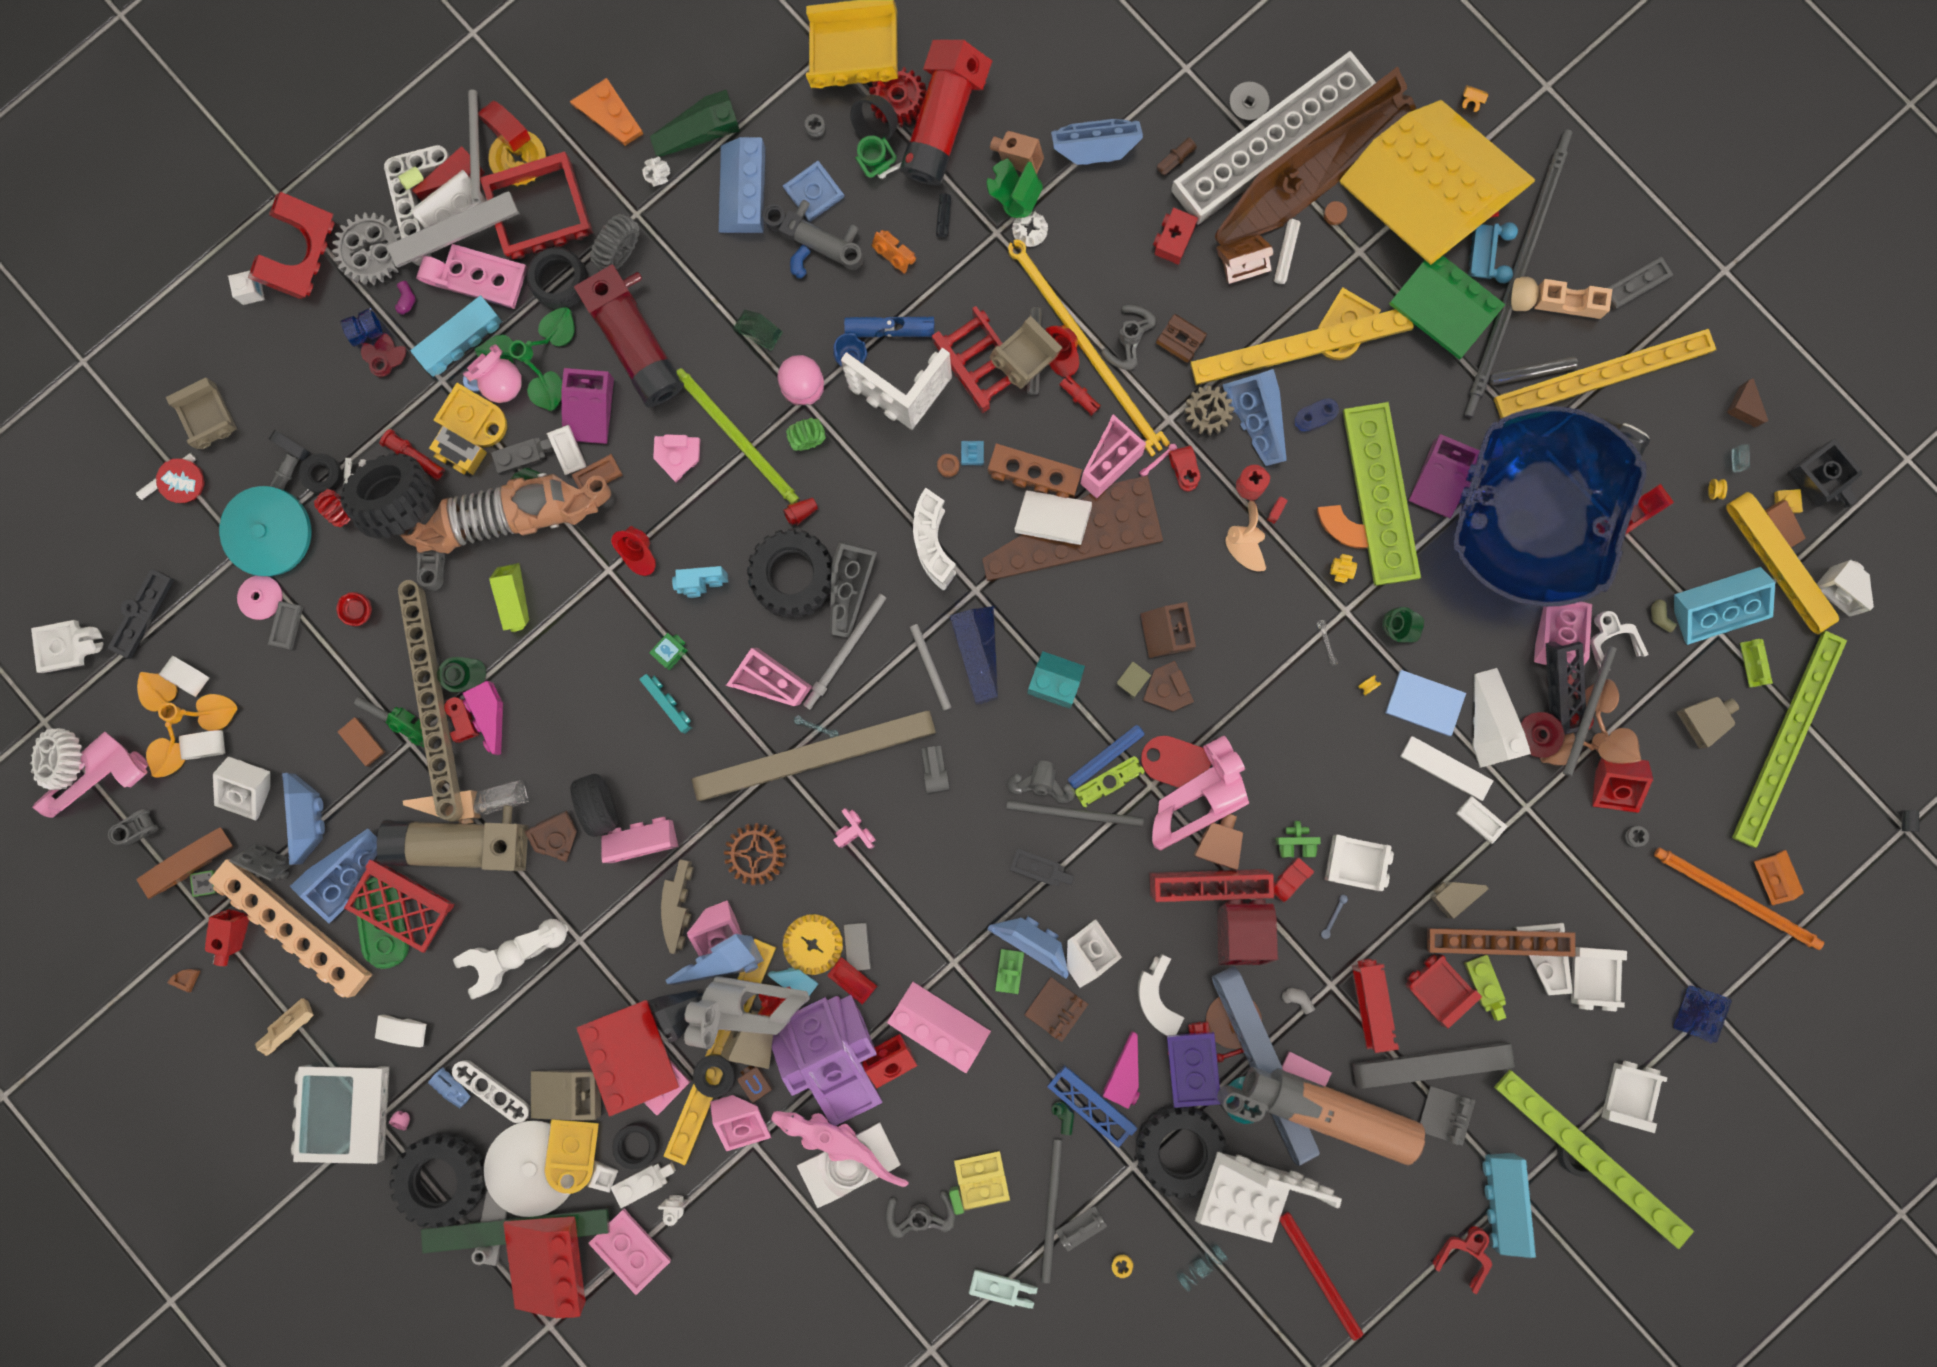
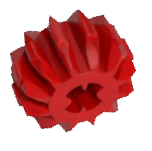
M326 489L317 496V499L314 501L315 508L329 523L331 522L334 526L342 527L351 520L341 506V496L335 491Z

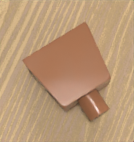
M1007 131L1003 139L993 137L990 144L991 150L999 152L1001 160L1008 158L1015 169L1023 172L1027 162H1032L1037 174L1044 160L1039 139Z
M1229 814L1222 818L1220 825L1216 823L1208 825L1193 856L1238 870L1243 832L1233 829L1237 816Z

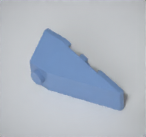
M1274 369L1223 384L1224 391L1227 392L1226 398L1233 400L1229 407H1234L1233 413L1236 412L1242 422L1240 424L1241 427L1249 433L1252 438V445L1265 466L1286 461L1280 390Z
M366 829L306 870L290 887L322 918L330 923L345 909L344 907L350 895L367 869L365 866L368 861L376 858L377 837L369 829Z

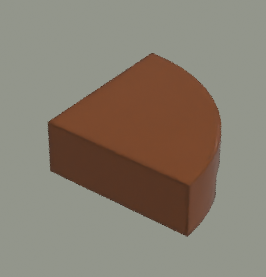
M182 970L174 974L167 983L186 992H191L201 970Z

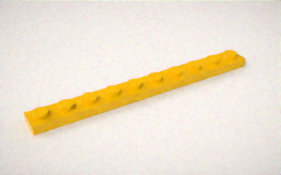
M1395 309L1191 362L1190 365L1195 384L1199 385L1410 331L1414 326L1410 320Z
M1709 329L1497 396L1494 398V402L1502 420L1714 352L1716 347Z
M754 939L764 961L757 964L758 968L750 973L741 972L738 980L762 983L777 947ZM756 995L745 1002L743 1007L745 1012H750ZM718 1030L715 1042L711 1049H708L706 1056L713 1054L721 1055L731 1031ZM710 1067L705 1074L707 1082L711 1085L720 1084L723 1077V1072L718 1067ZM694 1084L664 1154V1157L686 1165L711 1106L710 1102L714 1099L713 1097L701 1094Z

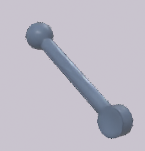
M1346 895L1339 897V904L1326 929L1321 931V936L1324 939L1330 937V930L1343 904L1348 901Z

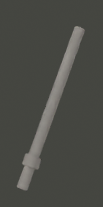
M880 593L878 594L820 681L815 682L811 688L813 691L803 706L811 710L820 695H824L827 690L826 686L887 599Z

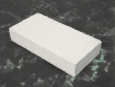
M569 425L547 433L565 475L587 467Z
M1472 796L1456 812V815L1491 844L1507 828L1505 823Z

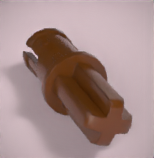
M1188 137L1176 149H1171L1170 154L1157 164L1159 173L1166 175L1175 166L1182 164L1183 159L1197 148L1195 142Z

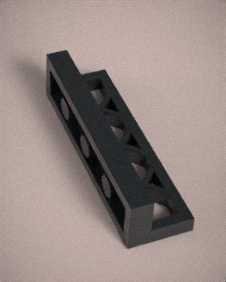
M1555 641L1545 643L1549 714L1555 716L1561 722L1565 735L1577 732L1586 709L1583 643L1575 642L1563 646ZM1575 650V658L1571 663H1568L1566 652ZM1574 670L1577 672V678L1570 685L1568 683V676ZM1575 691L1578 693V699L1571 706L1569 705V698ZM1576 712L1579 714V724L1570 726V719Z

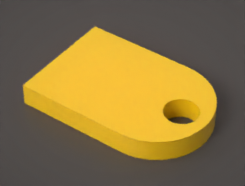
M1342 287L1318 329L1380 313L1381 309ZM1361 343L1340 348L1335 352L1327 351L1322 354L1333 360H1343L1352 356Z
M456 383L434 418L436 423L447 427L479 447H490L502 440L507 431V419L503 411L495 404L459 383ZM494 424L498 425V433L489 435L488 428Z
M551 1119L544 1174L547 1183L555 1191L565 1194L575 1193L583 1189L590 1181L593 1172L598 1123ZM566 1174L571 1175L574 1181L573 1185L568 1189L563 1188L560 1183L561 1178Z

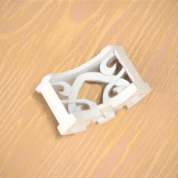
M925 488L918 500L914 513V541L918 557L925 572L940 589L945 590L956 575V571L953 570L956 564L946 556L938 541L939 525L945 513L942 506L945 501Z

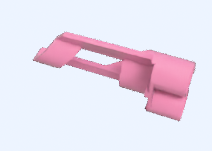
M103 732L81 752L83 754L81 756L82 764H80L79 769L81 770L85 767V774L57 799L51 796L58 790H49L35 802L32 808L43 816L53 818L110 772L123 787L128 786L131 788L147 774L146 767L149 765L147 760L138 752L128 753V750L107 732Z
M1225 736L1203 746L1213 766L1212 768L1159 801L1158 814L1154 820L1152 834L1154 848L1161 851L1249 804L1240 774L1241 771L1245 770V767ZM1205 796L1211 806L1209 813L1171 833L1173 811Z

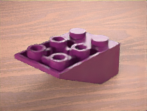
M564 368L561 390L562 427L570 426L576 442L607 444L614 378L608 371Z
M1440 434L1433 441L1409 502L1451 519L1476 469L1482 451Z

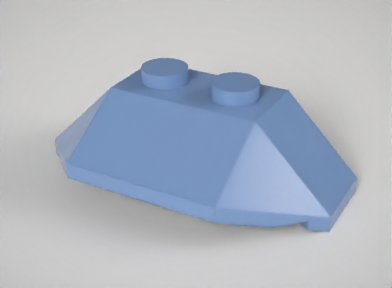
M1108 119L1069 124L1059 130L1052 131L1051 137L1055 150L1076 165H1088L1096 162L1121 160L1143 138V133L1139 121L1131 122L1122 119Z
M282 773L289 865H300L304 863L323 840L325 824L321 820L323 801L320 798V794L296 774Z
M1027 916L1026 920L1020 917L991 924L987 928V930L1062 977H1068L1069 974L1062 944L1057 940L1059 935L1048 928L1045 932L1038 928L1039 923Z

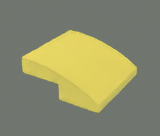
M1000 1151L954 1161L964 1210L1010 1201Z

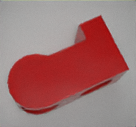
M455 697L447 700L444 709L446 714L451 717L456 730L450 733L453 742L461 743L480 735L473 724V715L466 709L463 700Z
M1295 858L1275 881L1274 894L1282 902H1285L1314 871L1300 858Z

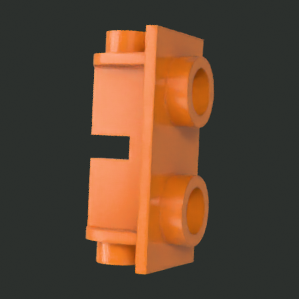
M881 230L879 233L876 232L871 246L877 253L890 261L895 268H898L905 274L908 265H912L917 259L914 256L915 253L903 244L896 248L899 240L891 235L889 231Z

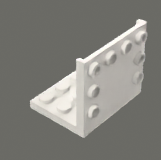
M943 348L939 353L934 352L928 361L930 365L925 371L921 370L914 379L916 383L907 395L900 392L847 352L841 359L847 379L846 382L849 384L848 388L857 395L863 394L867 397L866 401L875 408L881 407L885 410L884 414L893 421L897 419L911 430L914 429L952 378L950 353Z
M1218 1152L1195 1221L1203 1225L1272 1243L1289 1189L1314 1196L1336 1208L1340 1207L1342 1199L1333 1195L1334 1190L1322 1185L1318 1187V1182L1308 1178L1303 1180L1304 1175L1290 1170L1289 1173L1252 1162L1250 1159L1240 1155L1234 1157Z

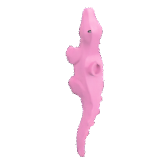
M773 1112L772 1121L787 1135L803 1137L801 1142L804 1148L809 1150L818 1148L825 1151L832 1161L855 1160L888 1182L902 1187L909 1184L908 1181L889 1173L874 1154L858 1140L855 1132L849 1125L843 1124L839 1127L832 1125L820 1113L813 1114L811 1116L812 1119L808 1121L794 1112Z

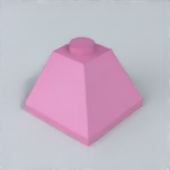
M728 901L706 908L687 932L688 938L699 957L712 953L711 948L735 934L742 935L736 916Z
M734 1095L710 1102L712 1122L726 1151L771 1138V1134L757 1106Z

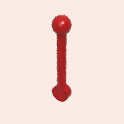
M1241 1048L1223 1055L1219 1053L1217 1054V1062L1221 1063L1224 1059L1244 1053Z

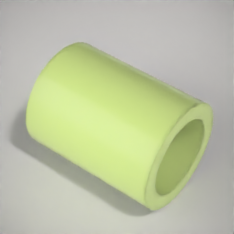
M416 166L398 176L399 181L406 190L424 180Z

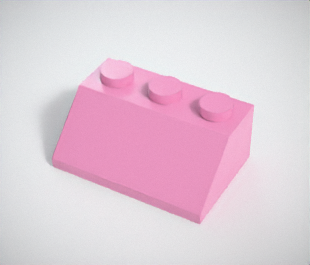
M665 817L653 819V824L644 826L643 822L630 825L629 830L621 831V828H616L608 832V835L602 836V862L615 863L679 847L673 820H666Z

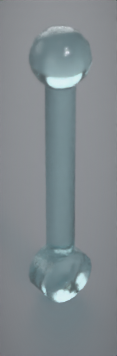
M800 716L794 718L796 725L803 724L826 733L831 738L839 735L836 730L830 731L807 722Z

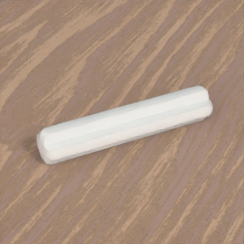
M1290 219L1288 221L1275 273V283L1285 284L1287 281L1300 227V221Z

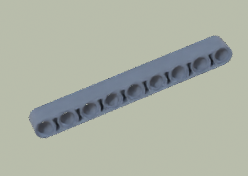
M1232 966L1212 976L1214 986L1250 1067H1255L1268 1073H1272L1277 1068L1283 1070L1238 969ZM1272 1114L1286 1148L1297 1166L1319 1156L1318 1147L1309 1128Z

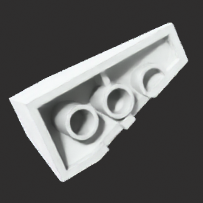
M1495 668L1474 674L1475 715L1473 717V749L1479 768L1531 754L1524 730L1498 669Z

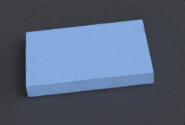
M1400 670L1385 713L1441 734L1452 736L1466 693Z

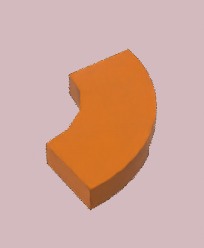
M1341 505L1317 508L1319 520L1328 534L1343 545L1360 549L1368 548L1364 525L1350 521L1343 514Z

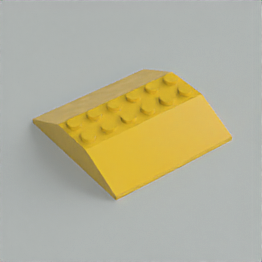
M1442 100L1409 112L1371 142L1340 179L1341 185L1430 265L1535 182L1532 176Z

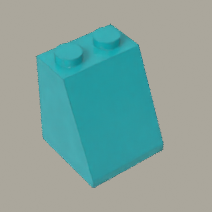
M1042 651L1028 688V694L1070 709L1085 666Z

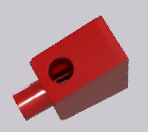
M227 909L209 917L205 951L215 954L214 965L227 966L229 956L241 950L249 923L247 913Z

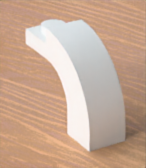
M1160 954L1159 958L1155 956L1149 969L1153 970L1151 974L1143 970L1141 972L1138 982V999L1145 1017L1156 1029L1165 1035H1176L1184 1017L1167 1009L1161 1002L1159 984L1171 959Z

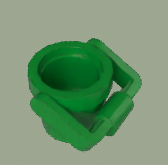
M867 136L857 146L858 156L855 157V160L864 174L870 178L885 172L890 168L889 165L897 159L884 137L880 139L876 136ZM886 149L891 155V158H889L887 161L884 160L886 155Z

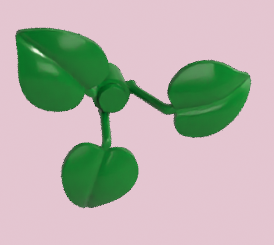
M567 307L559 308L550 312L541 320L538 332L542 337L546 338L545 340L527 341L526 343L519 340L513 342L506 335H496L475 348V352L478 357L482 353L487 356L491 352L489 348L496 344L503 351L500 355L501 359L509 360L513 364V358L525 362L539 376V378H534L529 383L527 391L530 400L541 408L553 411L562 400V379L553 371L542 375L530 362L533 356V349L531 347L547 344L549 341L558 347L568 344L572 340L575 331L571 310Z

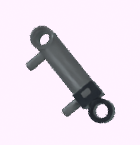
M806 200L801 201L796 213L789 210L786 214L783 208L777 204H770L764 209L763 219L770 230L780 232L783 237L795 243L797 241L843 264L848 270H857L863 265L864 257L858 245L852 243L859 230L857 226L852 224L842 240L803 219L810 205ZM773 215H781L779 221H770ZM849 253L857 254L856 259L853 261H848L846 257Z

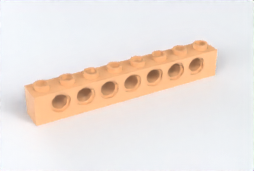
M226 859L208 880L214 885L213 889L218 894L226 895L231 899L230 903L236 909L244 910L251 922L263 926L266 929L264 932L269 937L277 938L282 942L283 949L291 954L295 953L300 958L299 962L302 965L314 969L317 972L316 976L321 981L329 982L335 987L334 991L343 998L355 996L373 974L253 873L229 862L230 859ZM237 881L241 884L238 892L235 890V883ZM254 895L258 898L256 906L252 904V897ZM271 909H273L275 912V918L273 921H271L269 918V912ZM288 924L293 928L291 935H288L286 932ZM306 938L310 942V947L308 950H306L303 946V941ZM322 953H325L327 955V962L325 965L322 964L320 960ZM340 967L345 972L343 979H340L337 974Z

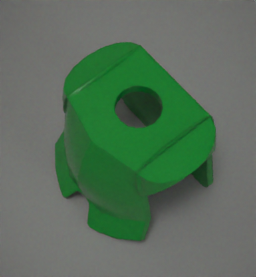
M1008 158L998 162L992 167L996 178L994 180L987 178L986 183L989 195L996 198L1003 205L1005 212L1009 216L1014 218L1029 216L1043 189L1042 182L1038 179L1032 162H1027L1020 177Z

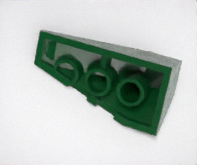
M727 89L705 96L652 134L650 139L656 157H662L739 132L740 129Z

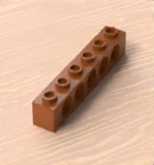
M1427 928V951L1430 953L1575 957V933Z

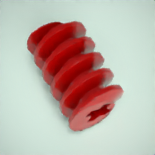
M1259 465L1247 466L1236 482L1238 494L1250 501L1258 499L1270 482V475Z

